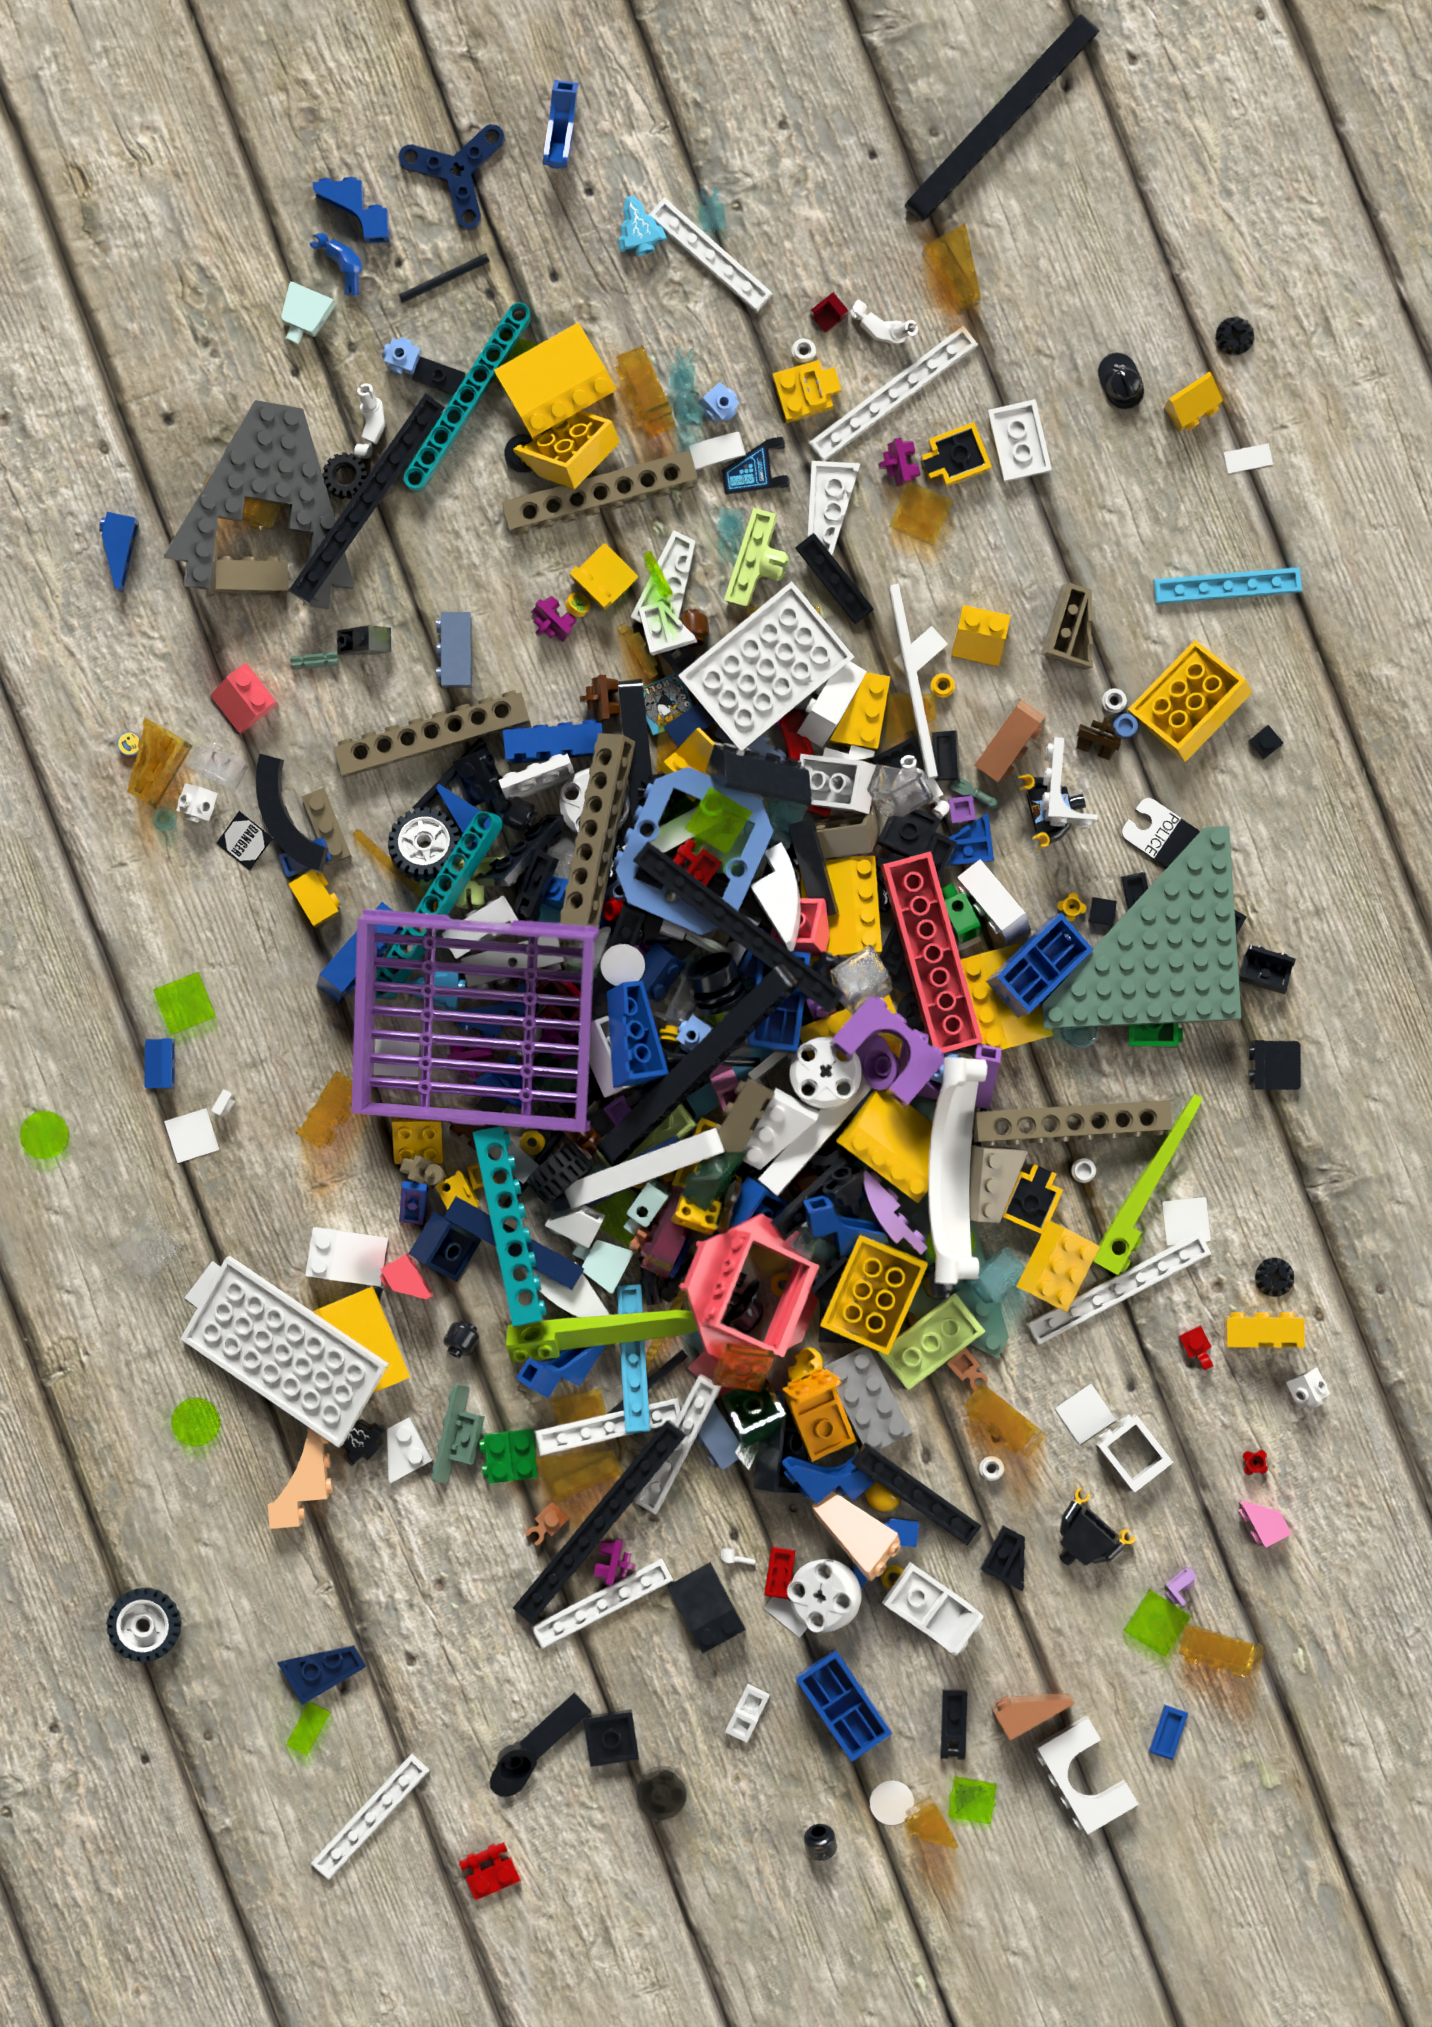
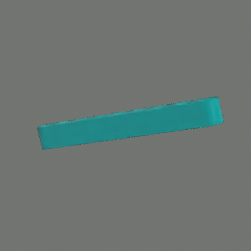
M519 302L509 307L404 474V481L410 491L418 493L427 487L496 378L494 369L505 364L529 326L531 314L525 304ZM517 311L526 313V317L521 321L515 320L513 315ZM505 331L513 333V337L509 341H502L500 336ZM491 352H498L500 354V358L495 362L487 359ZM479 372H484L487 374V378L484 382H476L474 380L475 375ZM472 393L474 399L471 402L464 403L461 401L463 394ZM453 413H458L461 415V419L458 423L453 424L448 421L449 416ZM441 433L448 435V440L444 444L435 442L436 437ZM427 454L435 456L434 462L430 465L422 462L423 457ZM415 474L422 476V481L418 485H412L409 482L410 478Z
M482 811L474 816L414 913L449 914L502 829V820L498 815ZM490 818V826L486 829L485 821ZM474 839H477V847L473 850L472 842ZM463 859L464 868L460 871L459 863ZM450 880L451 888L447 891L446 883ZM435 901H438V909L434 912L433 904ZM405 926L400 935L426 936V928L421 932L420 927ZM394 944L386 958L420 960L425 952V947L413 945L412 951L409 953L407 950L408 945ZM380 967L376 972V981L405 983L413 970L399 969L395 973L394 968ZM376 991L375 998L391 1000L398 993L385 992L383 994L382 991Z

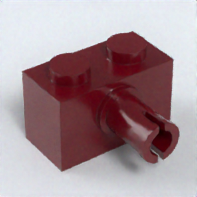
M544 980L536 989V994L581 997V992L571 982ZM547 1004L535 1018L555 1019L558 1015L562 1020L578 1021L580 1019L581 1007Z

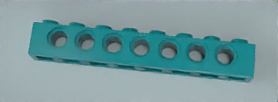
M500 1126L473 1132L512 1325L517 1327L543 1321L542 1316L547 1314L544 1300L539 1301L537 1291H541L539 1276L534 1277L532 1267L536 1266L534 1252H529L527 1243L531 1242L529 1228H524L522 1218H526L525 1207L523 1203L519 1204L517 1194H521L519 1179L514 1180L512 1170H516L514 1155L509 1156L507 1146L511 1145L509 1131L504 1132L503 1127ZM494 1147H499L502 1150V1156L498 1160H491L489 1158V1151ZM499 1171H503L507 1174L506 1182L500 1185L494 1182V1175ZM504 1195L512 1198V1205L507 1209L499 1206V1199ZM509 1219L517 1222V1229L512 1233H507L504 1230V1223ZM517 1243L522 1246L520 1256H510L509 1247L512 1244ZM517 1268L526 1269L527 1278L524 1281L519 1282L514 1279V1271ZM523 1292H529L532 1295V1302L527 1306L519 1303V1296Z

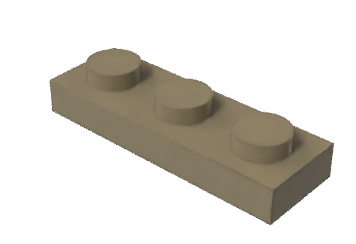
M325 788L301 796L317 838L324 837L329 848L332 861L327 862L328 865L351 857Z

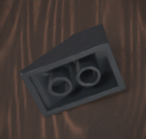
M711 1562L667 1585L702 1654L746 1630L745 1624Z

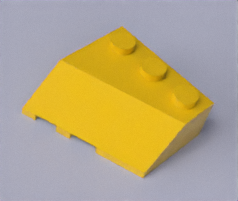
M579 411L554 425L551 430L543 435L538 434L533 437L532 442L526 446L518 445L513 450L539 477L576 489L620 441L611 420Z

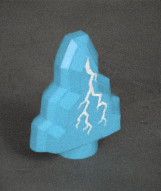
M634 195L626 197L623 207L625 221L620 226L622 236L618 238L620 252L635 251L636 256L650 254L655 251V244L667 239L661 226L656 225L652 216L645 214L643 205Z

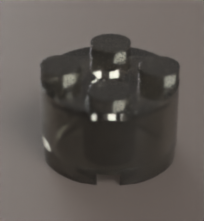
M657 1766L649 1769L643 1774L638 1783L637 1801L641 1810L649 1817L659 1820L671 1819L680 1813L686 1801V1783L681 1774L669 1766ZM658 1788L667 1790L665 1798L661 1795L656 1796Z

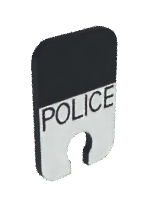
M1151 798L1143 799L1135 809L1139 813L1150 817L1151 826L1147 830H1140L1134 822L1128 819L1122 829V835L1128 842L1166 868L1200 833L1197 828Z

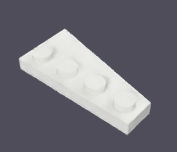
M673 530L630 617L631 619L643 624L639 608L661 601L677 618L680 616L695 540Z

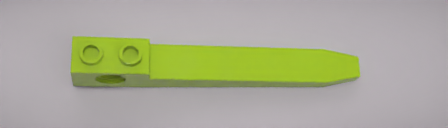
M1193 1094L1172 1125V1130H1169L1111 1221L1098 1245L1100 1248L1093 1263L1115 1275H1119L1120 1271L1125 1273L1131 1262L1128 1259L1131 1251L1136 1252L1143 1240L1140 1238L1142 1232L1133 1227L1203 1100L1202 1097ZM1119 1240L1124 1244V1251L1116 1255L1112 1251V1244Z
M684 1310L552 1319L513 1327L512 1324L507 1325L506 1348L511 1363L527 1361L529 1357L534 1360L557 1358L560 1355V1350L681 1336L696 1332L698 1328L693 1312Z

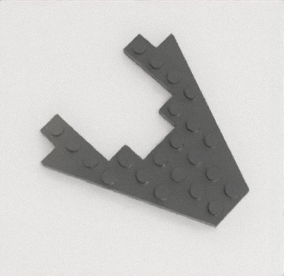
M258 400L253 402L164 554L166 559L186 562L184 586L204 590L210 589L218 518L242 521L245 498L290 506L287 530L311 534L308 561L333 527L336 520L304 409ZM345 553L309 605L303 602V606L327 610L330 604L332 586L347 589L354 588L353 578Z

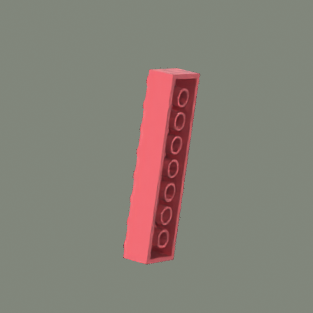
M931 852L880 865L925 1033L929 1034V1046L932 1047L934 1045L945 1053L983 1042Z

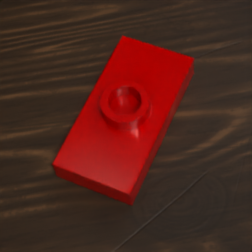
M801 709L787 713L779 720V726L789 758L800 761L801 754L814 755L810 740L797 733L804 722Z
M771 1546L764 1596L781 1599L789 1598L787 1588L792 1579L796 1550Z

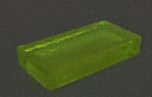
M310 1700L286 1745L308 1756L331 1711Z

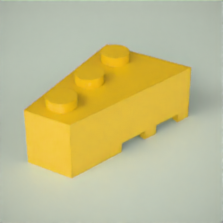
M866 672L836 727L829 744L846 747L854 745L877 752L890 676Z
M1230 1312V1317H1224V1346L1305 1348V1318L1294 1317V1312H1279V1317H1270V1312H1255V1317H1245V1312Z

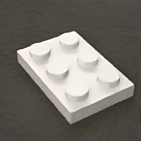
M1036 399L988 410V417L1004 482L1052 471Z
M558 754L552 756L545 763L531 764L524 771L507 773L503 776V779L499 780L506 800L510 802L515 796L525 798L567 782L575 772L568 754Z

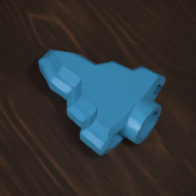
M434 971V986L466 988V980H460V973ZM418 977L407 982V984L424 985V977ZM412 994L418 998L424 999V996L422 994ZM434 995L433 1006L442 1007L443 1011L457 1012L459 1000H465L466 998Z

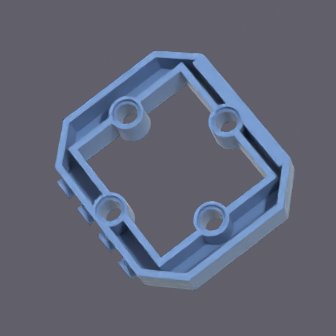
M686 767L655 779L654 784H648L643 795L647 800L643 807L638 806L633 818L637 820L634 829H628L623 840L627 845L624 852H618L613 864L617 865L616 873L629 904L696 934L703 935L719 928L680 897L676 902L667 901L665 898V893L669 890L667 887L663 886L660 890L635 879L640 866L633 862V860L648 841L652 843L659 836L658 824L673 790L675 789L700 800V810L708 818H716L725 811L754 824L741 857L729 860L725 868V874L730 882L722 899L737 911H739L773 834V829L760 798L745 791L724 787L714 778ZM712 798L719 802V808L714 812H710L705 808L706 801ZM651 824L654 828V833L650 837L642 836L640 833L642 825ZM741 864L745 870L744 874L740 877L733 876L730 872L732 865Z

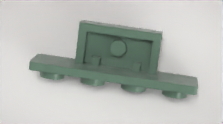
M453 1385L449 1394L447 1414L443 1419V1432L438 1442V1454L432 1468L433 1482L448 1483L453 1460L474 1465L485 1416L464 1411L469 1387Z

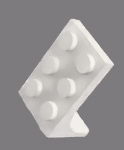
M1054 737L1052 742L1046 746L1045 761H1049V768H1046L1043 777V785H1047V792H1044V795H1042L1041 810H1046L1045 821H1050L1051 826L1063 827L1067 823H1075L1076 828H1090L1098 820V815L1075 812L1062 799L1061 775L1064 738Z
M911 1562L882 1601L886 1607L926 1633L954 1656L965 1650L969 1637L973 1632H977L982 1625L983 1615L973 1605Z

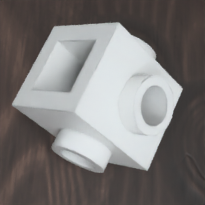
M185 783L176 811L185 814L184 819L198 823L199 819L209 821L214 811V804L218 793Z
M1318 1368L1303 1372L1286 1382L1292 1398L1299 1409L1309 1406L1310 1409L1322 1405V1399L1330 1394Z

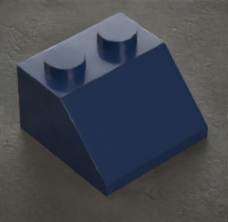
M433 1212L408 1254L424 1265L457 1282L482 1239Z

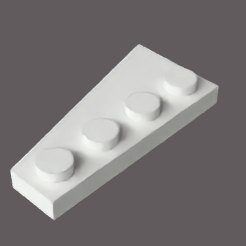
M812 461L808 536L814 532L831 555L837 542L860 463Z

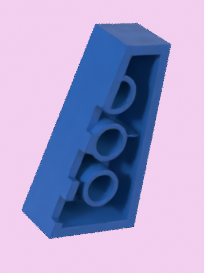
M584 720L579 725H572V722L558 723V726L548 727V725H535L533 728L514 727L509 728V730H503L506 761L508 764L548 761L552 756L558 754H568L569 758L594 756V745L597 741L598 733H603L602 723H597L596 720Z
M383 902L375 909L393 911ZM376 924L377 933L401 934L403 931V926ZM357 931L319 973L316 986L338 1004L355 989ZM377 943V957H382L389 949L387 945L389 943Z
M643 980L621 983L607 992L613 1088L653 1083L669 1073Z
M747 1176L742 1183L741 1194L734 1205L733 1216L731 1217L728 1230L759 1214L774 1219L790 1202L780 1195L776 1196L763 1184ZM721 1216L716 1222L717 1229L714 1231L712 1235H708L704 1241L720 1234L718 1232V1226Z

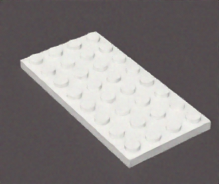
M231 1256L225 1258L180 1338L337 1447H341L389 1365V1363Z

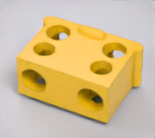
M459 1170L456 1172V1175L436 1185L447 1210L456 1196L481 1209V1205L464 1171ZM446 1184L450 1185V1191L445 1189Z
M684 1190L680 1195L676 1212L671 1221L712 1235L717 1229L716 1222L722 1203Z

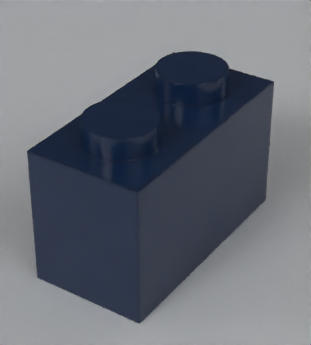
M655 941L644 956L645 970L640 980H643L647 998L658 1003L679 976L686 963L670 948Z

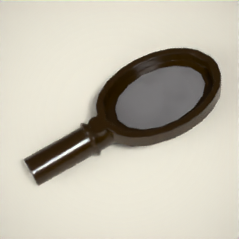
M733 1174L728 1179L719 1198V1202L722 1204L718 1232L721 1234L727 1233L731 1217L733 1216L734 1205L741 1194L742 1178L737 1174Z

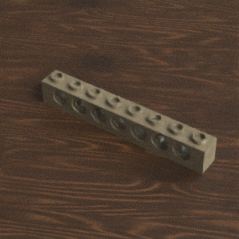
M686 451L584 479L576 489L561 485L502 501L510 534L523 535L530 532L529 529L539 526V529H545L553 526L555 521L562 520L563 523L576 520V516L586 513V516L599 514L600 509L609 507L610 510L619 509L624 506L623 503L633 501L634 504L646 501L648 496L655 494L657 497H663L671 494L670 490L680 488V491L694 488V484L698 483V478L691 452ZM668 470L677 472L678 477L674 481H668L664 477ZM649 476L655 482L651 487H644L641 484V480ZM621 483H628L631 486V490L626 494H622L617 490V487ZM604 489L608 493L607 497L603 500H597L594 497L595 491ZM579 495L583 497L584 502L581 506H573L570 503L571 498ZM557 502L561 507L558 512L551 513L547 510L548 504ZM526 509H535L537 515L533 519H526L523 516Z
M516 690L503 693V698L493 700V697L479 700V705L470 707L469 704H464L456 707L455 712L446 714V711H440L432 714V718L425 721L422 718L408 721V726L400 728L399 725H393L385 728L384 733L376 735L374 731L361 735L362 739L352 741V738L339 741V746L333 748L343 778L475 740L479 737L509 730V728L529 724L531 722L522 692L517 693ZM505 706L509 709V713L505 718H498L495 715L498 707ZM476 713H482L485 715V721L481 725H475L472 723V717ZM453 720H459L462 723L461 729L457 732H452L448 728L449 723ZM436 727L438 735L434 739H428L425 736L427 728ZM405 734H413L415 736V741L412 745L405 746L402 744V737ZM384 740L391 742V749L386 753L378 750L380 742ZM360 747L368 750L366 758L362 760L355 758V752Z
M598 733L597 741L594 745L593 762L589 769L588 787L584 794L585 801L580 815L578 836L575 839L574 856L570 864L569 880L565 888L564 905L560 913V924L599 926L635 747V741L624 735Z
M1171 1101L974 1112V1142H981V1146H996V1141L1005 1140L1006 1145L1021 1144L1020 1139H1030V1143H1045V1138L1054 1137V1142L1069 1141V1136H1078V1140H1093V1135L1102 1134L1103 1139L1117 1138V1133H1126L1127 1137H1141V1132L1150 1131L1151 1136L1165 1135V1130H1172ZM1143 1112L1150 1116V1122L1147 1126L1142 1125L1140 1122V1115ZM1118 1114H1123L1126 1118V1124L1122 1128L1116 1124ZM1095 1115H1098L1102 1120V1125L1099 1129L1094 1128L1091 1123ZM1070 1117H1074L1078 1121V1126L1074 1131L1067 1126V1121ZM1046 1118L1051 1119L1054 1123L1053 1130L1050 1132L1043 1128V1122ZM1023 1119L1030 1125L1029 1131L1025 1134L1019 1130V1123ZM998 1121L1003 1122L1005 1125V1132L1002 1135H998L994 1130V1126Z

